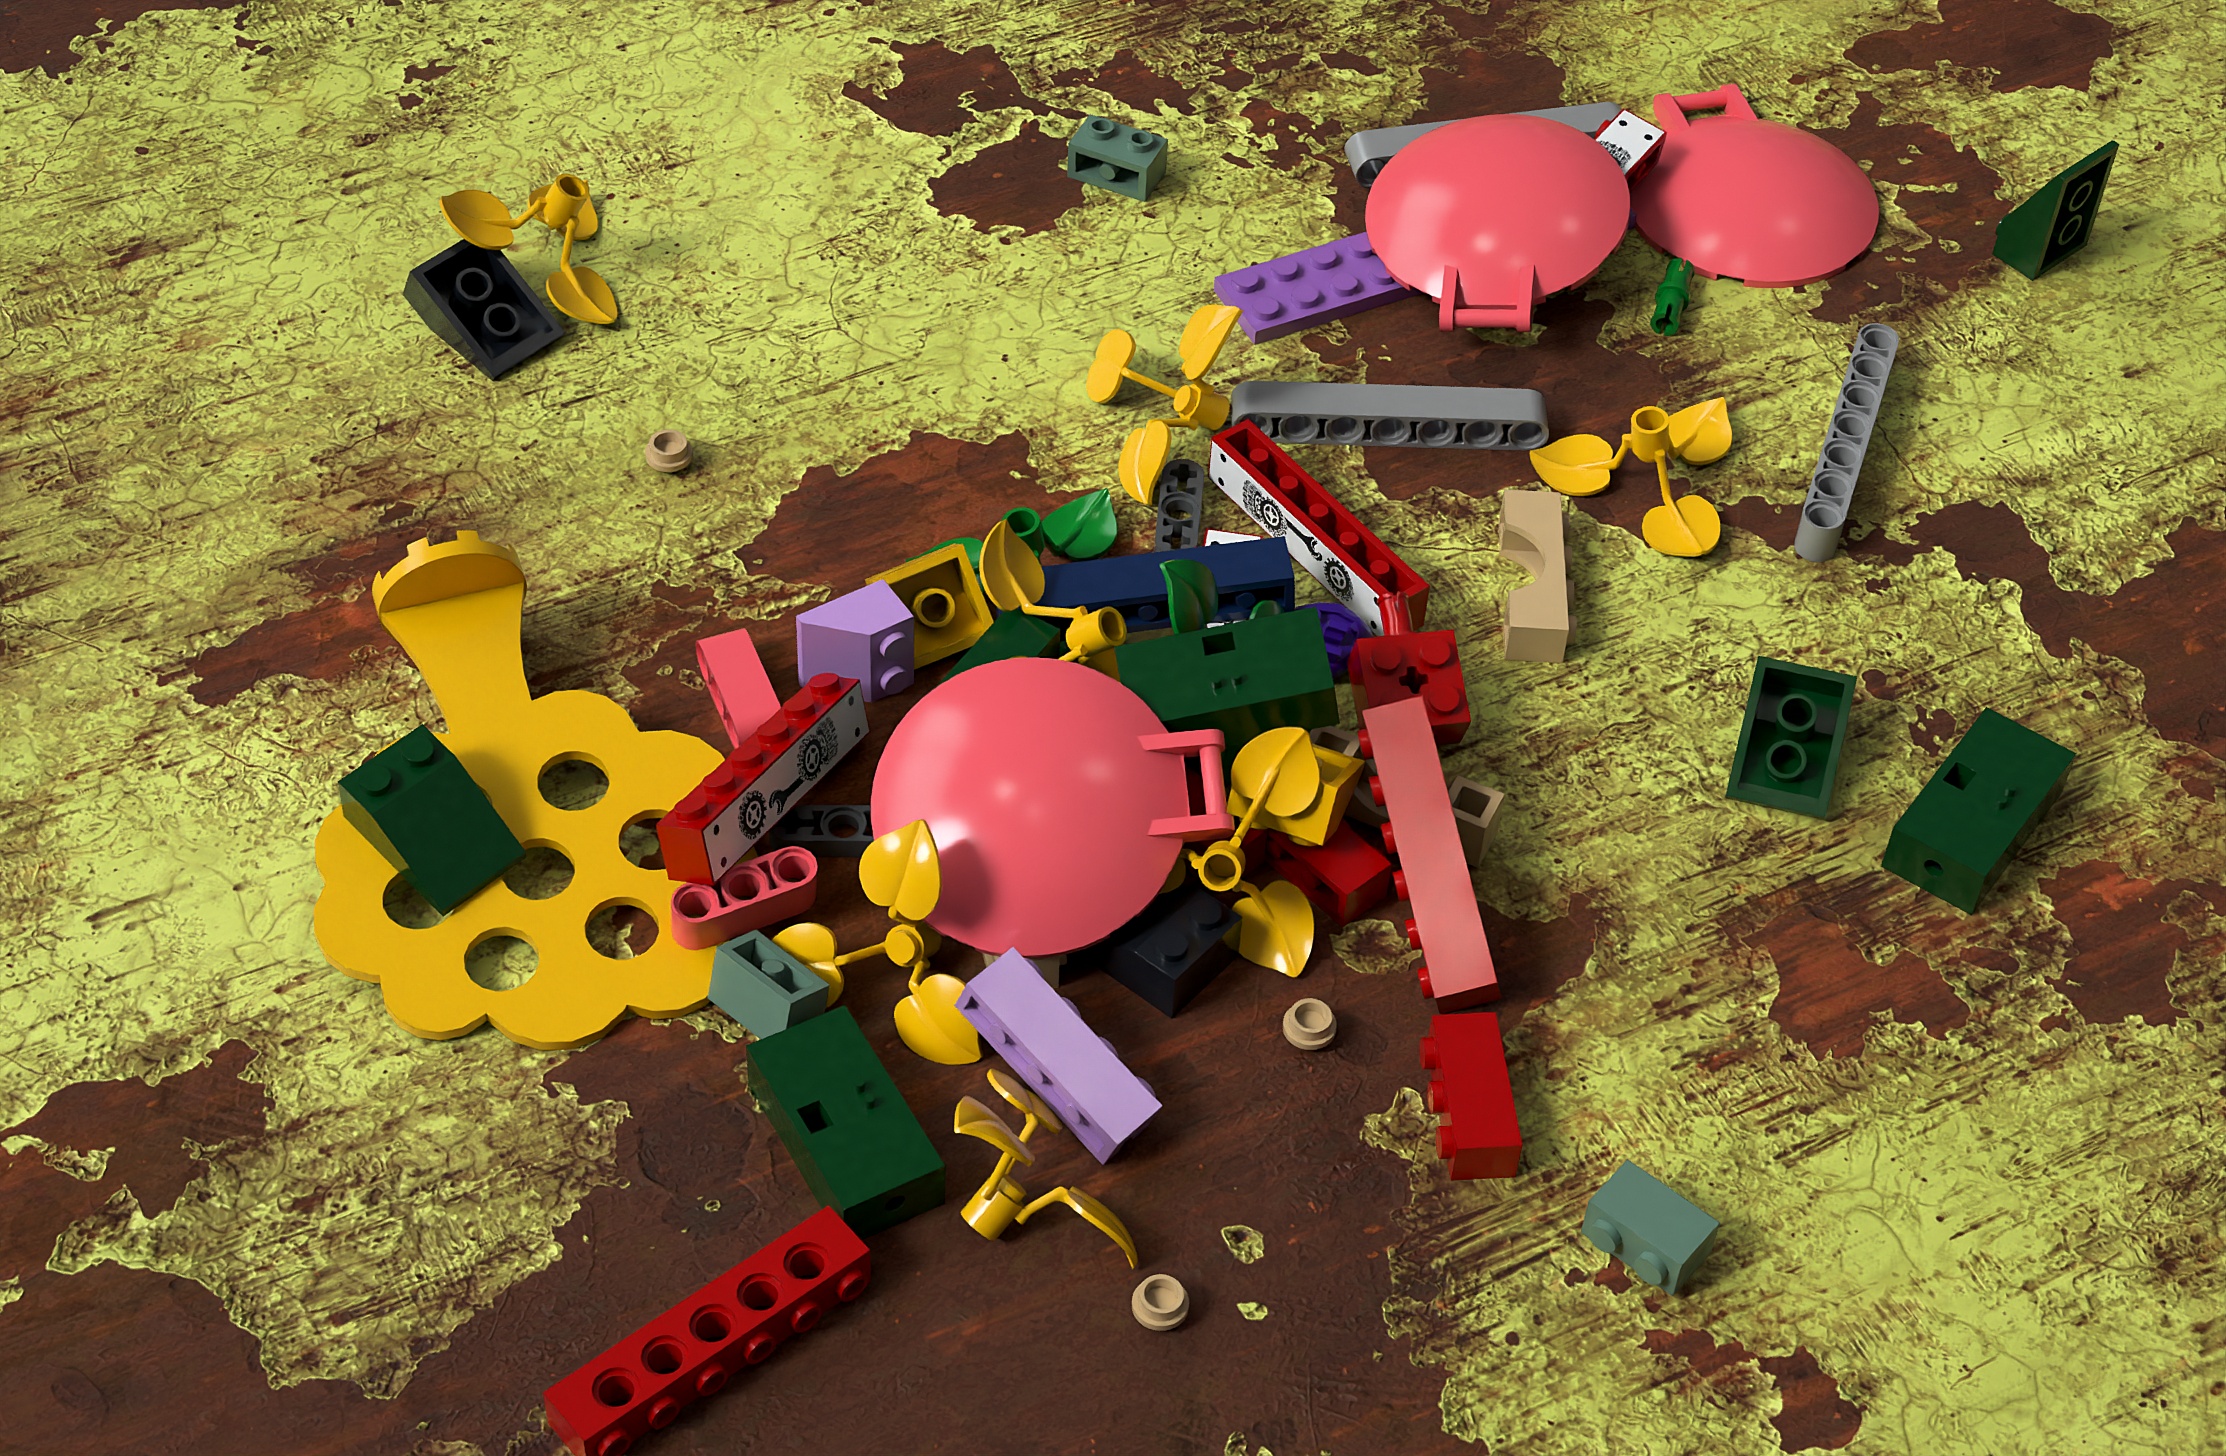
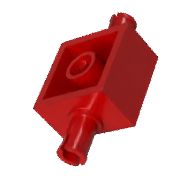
M1393 592L1380 596L1377 599V606L1380 610L1384 636L1356 639L1347 660L1359 730L1366 729L1362 710L1423 695L1436 746L1460 743L1471 723V717L1454 629L1416 633L1413 631L1408 594L1397 592V601L1393 599Z

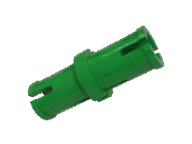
M1682 258L1673 259L1668 263L1664 282L1659 284L1655 294L1657 305L1650 325L1652 330L1659 334L1662 323H1667L1664 336L1673 335L1677 332L1682 311L1688 307L1691 298L1689 287L1695 274V268L1690 261L1686 260L1683 271H1679Z

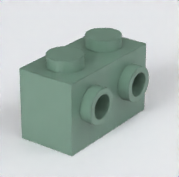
M1090 114L1068 143L1067 177L1146 202L1166 173L1168 139Z
M755 929L716 947L708 999L758 1038L763 1039L824 1014L830 985Z
M1627 1159L1588 1201L1581 1233L1587 1236L1599 1250L1611 1253L1633 1268L1642 1280L1651 1285H1657L1671 1296H1674L1711 1254L1720 1222Z

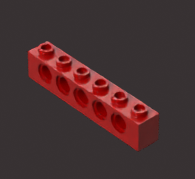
M829 1205L544 1391L543 1397L548 1424L575 1456H621L634 1440L652 1428L659 1429L669 1424L678 1415L679 1411L701 1395L709 1396L715 1393L725 1384L728 1377L748 1364H757L770 1355L777 1344L795 1332L802 1333L809 1330L818 1322L823 1313L841 1301L848 1302L859 1296L867 1284L871 1282L870 1249ZM806 1275L816 1276L813 1279H800V1277ZM757 1306L771 1307L762 1311L753 1310ZM711 1337L724 1338L718 1342L705 1341ZM666 1368L676 1369V1371L669 1374L656 1373ZM617 1400L628 1401V1403L622 1406H608V1404Z

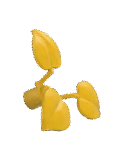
M571 174L558 175L553 184L540 187L530 194L527 200L528 210L516 219H510V212L502 201L484 191L461 190L449 196H441L439 199L440 208L450 226L462 238L481 248L501 250L510 247L514 241L511 229L520 228L532 217L544 224H548L550 230L556 229L559 234L565 237L560 262L562 272H553L548 277L546 291L549 298L559 310L573 318L598 324L615 322L618 315L617 306L613 294L604 279L588 267L579 266L572 269L570 266L573 240H587L595 234L598 228L597 214L590 199L587 180H581Z
M1206 305L1192 315L1181 337L1179 354L1185 360L1181 371L1194 384L1190 386L1184 385L1179 390L1127 368L1136 350L1135 340L1127 331L1114 329L1101 339L1096 351V359L1090 366L1086 381L1087 394L1091 400L1100 404L1111 400L1118 392L1123 376L1174 398V409L1182 418L1150 419L1147 422L1146 429L1137 428L1129 435L1120 455L1118 471L1124 489L1137 501L1152 506L1154 487L1163 470L1171 446L1170 427H1186L1195 431L1199 425L1211 431H1216L1226 421L1230 408L1228 398L1213 392L1214 386L1204 382L1202 378L1212 367L1242 312H1244L1242 309L1235 306Z
M1724 397L1690 406L1671 416H1668L1663 409L1654 406L1638 409L1631 417V434L1622 435V445L1614 458L1612 448L1606 441L1598 436L1589 434L1568 436L1544 448L1530 450V460L1541 479L1549 486L1567 495L1588 496L1599 493L1609 486V470L1619 468L1629 448H1631L1640 460L1644 462L1656 461L1662 497L1666 505L1652 508L1644 516L1642 533L1646 542L1652 548L1664 554L1688 557L1708 554L1718 544L1720 538V519L1712 504L1698 495H1688L1676 502L1673 501L1665 453L1667 452L1671 459H1676L1680 455L1685 462L1692 465H1705L1723 458L1732 445V429Z
M1007 519L998 522L984 541L979 561L982 585L991 601L1003 612L1013 611L1020 606L1021 610L1027 615L1073 618L1070 627L1066 631V642L1071 651L1060 657L1059 660L1072 662L1078 658L1080 665L1095 669L1121 683L1114 647L1122 645L1127 636V628L1122 615L1112 607H1105L1088 614L1085 606L1069 609L1033 605L1041 599L1044 593L1045 577L1042 567L1030 547L1012 530ZM1015 656V657H1011V658H1009V659H1012V658H1028V657H1026V656Z
M1281 727L1269 730L1253 738L1240 750L1231 769V784L1238 794L1254 800L1231 841L1213 843L1208 847L1203 856H1199L1191 849H1182L1180 856L1177 857L1176 863L1165 881V887L1159 893L1170 892L1183 883L1186 876L1184 859L1191 861L1192 867L1198 869L1202 883L1209 889L1227 891L1232 888L1235 892L1241 890L1249 893L1251 897L1238 900L1231 908L1243 917L1239 953L1255 964L1278 970L1291 977H1297L1301 973L1312 949L1314 916L1311 905L1305 894L1288 881H1273L1261 893L1254 884L1242 881L1240 877L1245 869L1246 858L1239 846L1262 804L1270 813L1285 817L1302 812L1314 800L1319 789L1320 769L1310 735L1301 727Z
M919 819L877 838L867 847L860 860L859 878L866 896L876 905L890 906L888 911L889 917L902 923L889 931L884 942L845 955L836 956L837 941L834 933L828 927L811 922L790 926L781 931L771 941L830 985L825 1008L833 1005L843 991L844 977L839 966L881 953H887L888 957L899 966L909 967L914 965L915 968L909 981V988L913 995L902 999L896 1005L894 1011L895 1024L900 1037L912 1051L928 1060L947 1065L969 1064L980 1060L983 1057L980 1033L954 1006L966 983L958 977L948 974H935L926 978L920 985L924 971L930 968V962L927 958L933 956L941 945V934L926 925L921 919L930 915L939 903L942 892V870L933 834L925 819Z
M991 1068L987 1072L989 1082L1006 1100L1025 1113L1026 1126L1018 1138L994 1112L973 1097L966 1095L957 1104L954 1132L979 1137L1004 1151L991 1177L988 1178L960 1212L962 1217L981 1235L991 1241H995L1013 1219H1016L1023 1225L1033 1213L1055 1201H1060L1071 1206L1081 1216L1109 1235L1125 1251L1133 1269L1138 1263V1258L1129 1232L1113 1212L1074 1186L1069 1190L1062 1186L1057 1187L1024 1206L1021 1200L1027 1195L1026 1191L1008 1175L1017 1160L1027 1166H1031L1035 1162L1032 1151L1026 1145L1039 1123L1056 1135L1062 1129V1123L1059 1117L1041 1098L1023 1088L1008 1075Z

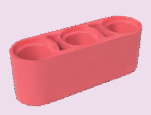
M745 628L696 641V654L702 675L734 749L740 747L757 731L760 725L769 720L781 708Z
M791 846L733 866L714 886L689 882L681 885L672 894L671 932L674 940L685 949H705L810 909L815 902L817 893L818 865L816 858L810 851L802 847ZM795 878L801 881L792 883L787 882L786 879ZM750 896L753 899L744 901L738 900L737 897ZM696 913L702 914L703 917L694 919L687 917V915Z

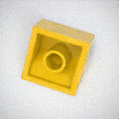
M963 544L949 545L865 579L867 586L884 579L914 616V670L972 647L994 623Z
M1312 743L1320 769L1319 789L1312 803L1302 812L1285 817L1270 813L1262 804L1250 827L1261 830L1272 828L1287 833V837L1291 841L1300 845L1316 846L1318 844L1323 846L1338 829L1363 771L1365 761ZM1231 787L1227 802L1228 814L1240 817L1239 821L1241 822L1254 799L1241 796Z

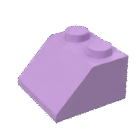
M884 579L796 616L799 685L802 688L815 675L835 673L843 678L860 679L863 699L865 702L872 703L890 694L899 693L904 688L914 684V616Z

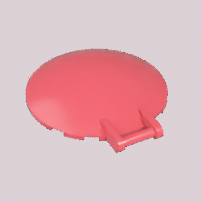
M1735 83L1721 85L1719 90L1673 97L1670 93L1655 95L1653 100L1654 113L1663 130L1667 132L1658 164L1630 193V208L1636 214L1634 228L1658 253L1662 255L1668 251L1672 255L1682 258L1684 261L1683 268L1686 260L1694 265L1696 274L1713 280H1717L1720 274L1744 279L1743 286L1787 288L1812 284L1843 272L1848 262L1857 256L1861 258L1869 249L1879 222L1878 199L1868 177L1843 151L1828 141L1800 128L1781 122L1757 118ZM1722 107L1726 115L1686 120L1682 112Z
M1520 114L1471 117L1446 124L1425 133L1402 148L1388 161L1375 179L1368 195L1365 213L1367 237L1373 254H1377L1384 263L1386 272L1397 283L1409 291L1414 287L1432 295V301L1440 304V332H1454L1455 327L1516 328L1517 332H1531L1534 305L1546 302V295L1557 292L1565 287L1572 291L1581 286L1599 272V265L1610 253L1615 254L1629 224L1630 193L1624 173L1615 158L1595 139L1576 128L1555 120Z
M1029 657L1012 658L980 665L950 678L925 695L905 715L894 730L878 762L873 781L871 823L874 841L911 822L925 819L933 834L939 852L942 870V892L935 910L921 920L945 937L947 935L961 943L974 947L975 951L1001 957L1012 947L1023 958L1028 959L1049 958L1077 952L1108 939L1110 933L1125 925L1133 917L1136 916L1138 918L1153 903L1165 887V881L1172 871L1177 857L1180 856L1183 843L1224 839L1235 834L1234 817L1228 814L1221 759V752L1225 750L1224 732L1218 729L1169 733L1158 716L1129 688L1095 669L1059 659ZM1200 756L1207 815L1190 816L1184 758Z

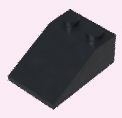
M465 239L412 269L409 272L402 294L431 331L492 381L558 341L566 334L501 250L481 248Z
M1181 884L1170 892L1159 894L1138 918L1136 916L1133 917L1125 925L1110 933L1108 939L1076 953L1172 1019L1238 957L1243 917L1202 889Z

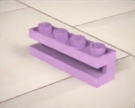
M1014 947L1010 948L969 981L954 1005L1102 1165L1117 1154L1128 1139H1134L1147 1128L1162 1108L1161 1103L1156 1099L1152 1087L1144 1079L1134 1076L1119 1060L1112 1044L1105 1038L1098 1037L1081 1019L1076 1006L1067 998L1060 997L1044 980L1040 968L1032 960L1023 958Z

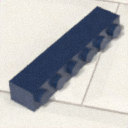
M1285 536L1042 566L1045 577L1044 593L1041 599L1033 605L1069 609L1085 606L1088 614L1105 607H1112L1122 615L1127 633L1172 628L1167 584L1159 566L1160 563L1165 561L1190 559L1204 564L1211 570L1218 590V611L1212 622L1250 618L1253 608L1263 600L1278 602L1285 613L1295 611V577ZM996 606L998 618L1003 613V611ZM1032 615L1061 629L1060 642L1066 641V631L1070 627L1073 618Z

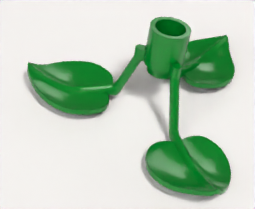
M1107 488L1087 494L1065 504L1049 514L1043 521L1040 520L1036 511L1027 507L1011 509L1001 520L1007 519L1015 534L1033 551L1040 565V555L1043 553L1044 547L1054 557H1059L1065 553L1073 561H1089L1101 557L1113 547L1118 532L1111 497ZM962 537L948 540L921 555L906 559L907 563L949 545L963 544L983 596L986 594L979 571L980 555L984 543L978 539ZM1066 641L1060 642L1059 658L1071 651Z
M1176 559L1160 563L1159 566L1167 584L1169 614L1174 635L1208 628L1207 624L1214 620L1218 611L1217 584L1211 570L1204 564L1190 559ZM1263 600L1253 608L1249 620L1285 612L1278 602ZM1248 742L1226 746L1225 750L1221 752L1225 788L1231 785L1233 762L1237 754Z

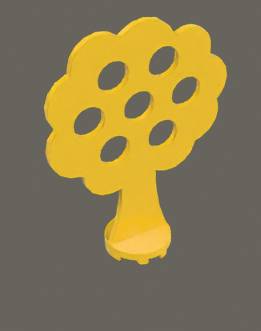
M459 530L457 531V541L444 542L430 547L427 537L407 545L408 557L396 564L383 579L381 578L380 571L376 574L372 586V596L380 624L391 638L402 645L418 667L441 710L449 734L431 733L457 757L524 850L533 847H547L558 850L569 858L575 868V874L570 885L560 894L541 900L519 897L507 888L501 875L456 907L452 914L442 923L426 929L406 928L391 920L384 909V902L389 891L398 882L405 880V878L343 816L342 804H340L324 819L315 838L316 869L325 886L314 907V935L323 956L328 963L348 977L370 983H380L386 1012L399 1028L418 1038L446 1040L460 1037L488 1021L513 1042L541 1051L572 1050L603 1038L625 1018L627 1012L650 1019L683 1017L705 1007L710 1002L708 992L716 947L730 940L699 950L685 949L678 945L671 932V899L676 889L687 882L668 880L666 869L647 870L636 867L624 857L619 848V843L623 833L633 824L644 819L663 818L668 814L677 802L683 800L702 782L705 776L712 773L725 760L724 757L716 749L695 736L672 730L639 732L627 711L604 695L585 690L555 691L532 701L524 675L521 653L522 614L527 593V583L516 550L509 543L508 550L498 544L480 541L477 531ZM398 738L397 740L393 741L389 745L379 750L375 754V756L383 750H385L386 748H388L389 746H391L392 744H394L395 742H397L398 740H400L401 738ZM567 760H582L593 763L603 770L609 780L607 792L598 803L583 810L573 811L559 809L549 804L540 794L538 785L542 775L549 768ZM754 846L735 865L757 858L758 855ZM750 896L737 897L738 900L744 901L753 899ZM619 905L641 908L653 917L659 927L655 943L645 953L632 959L616 960L602 956L591 947L585 934L590 921L600 911ZM694 913L687 915V917L696 919L703 917V915ZM509 935L520 938L534 948L539 957V964L535 974L524 985L512 990L493 991L482 988L470 979L465 970V963L470 952L480 942L494 936Z

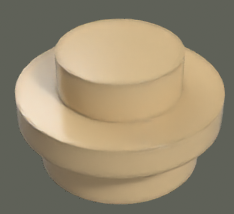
M672 429L661 430L653 434L645 449L647 463L655 470L662 472H675L685 468L691 462L693 456L692 446L687 441L685 435Z
M1307 998L1299 1000L1286 1012L1283 1019V1033L1291 1044L1301 1049H1321L1330 1044L1336 1034L1337 1023L1331 1009L1324 1002L1317 999Z
M1152 1275L1146 1278L1133 1293V1314L1139 1323L1149 1329L1157 1331L1173 1329L1179 1326L1188 1314V1294L1180 1282L1169 1275Z

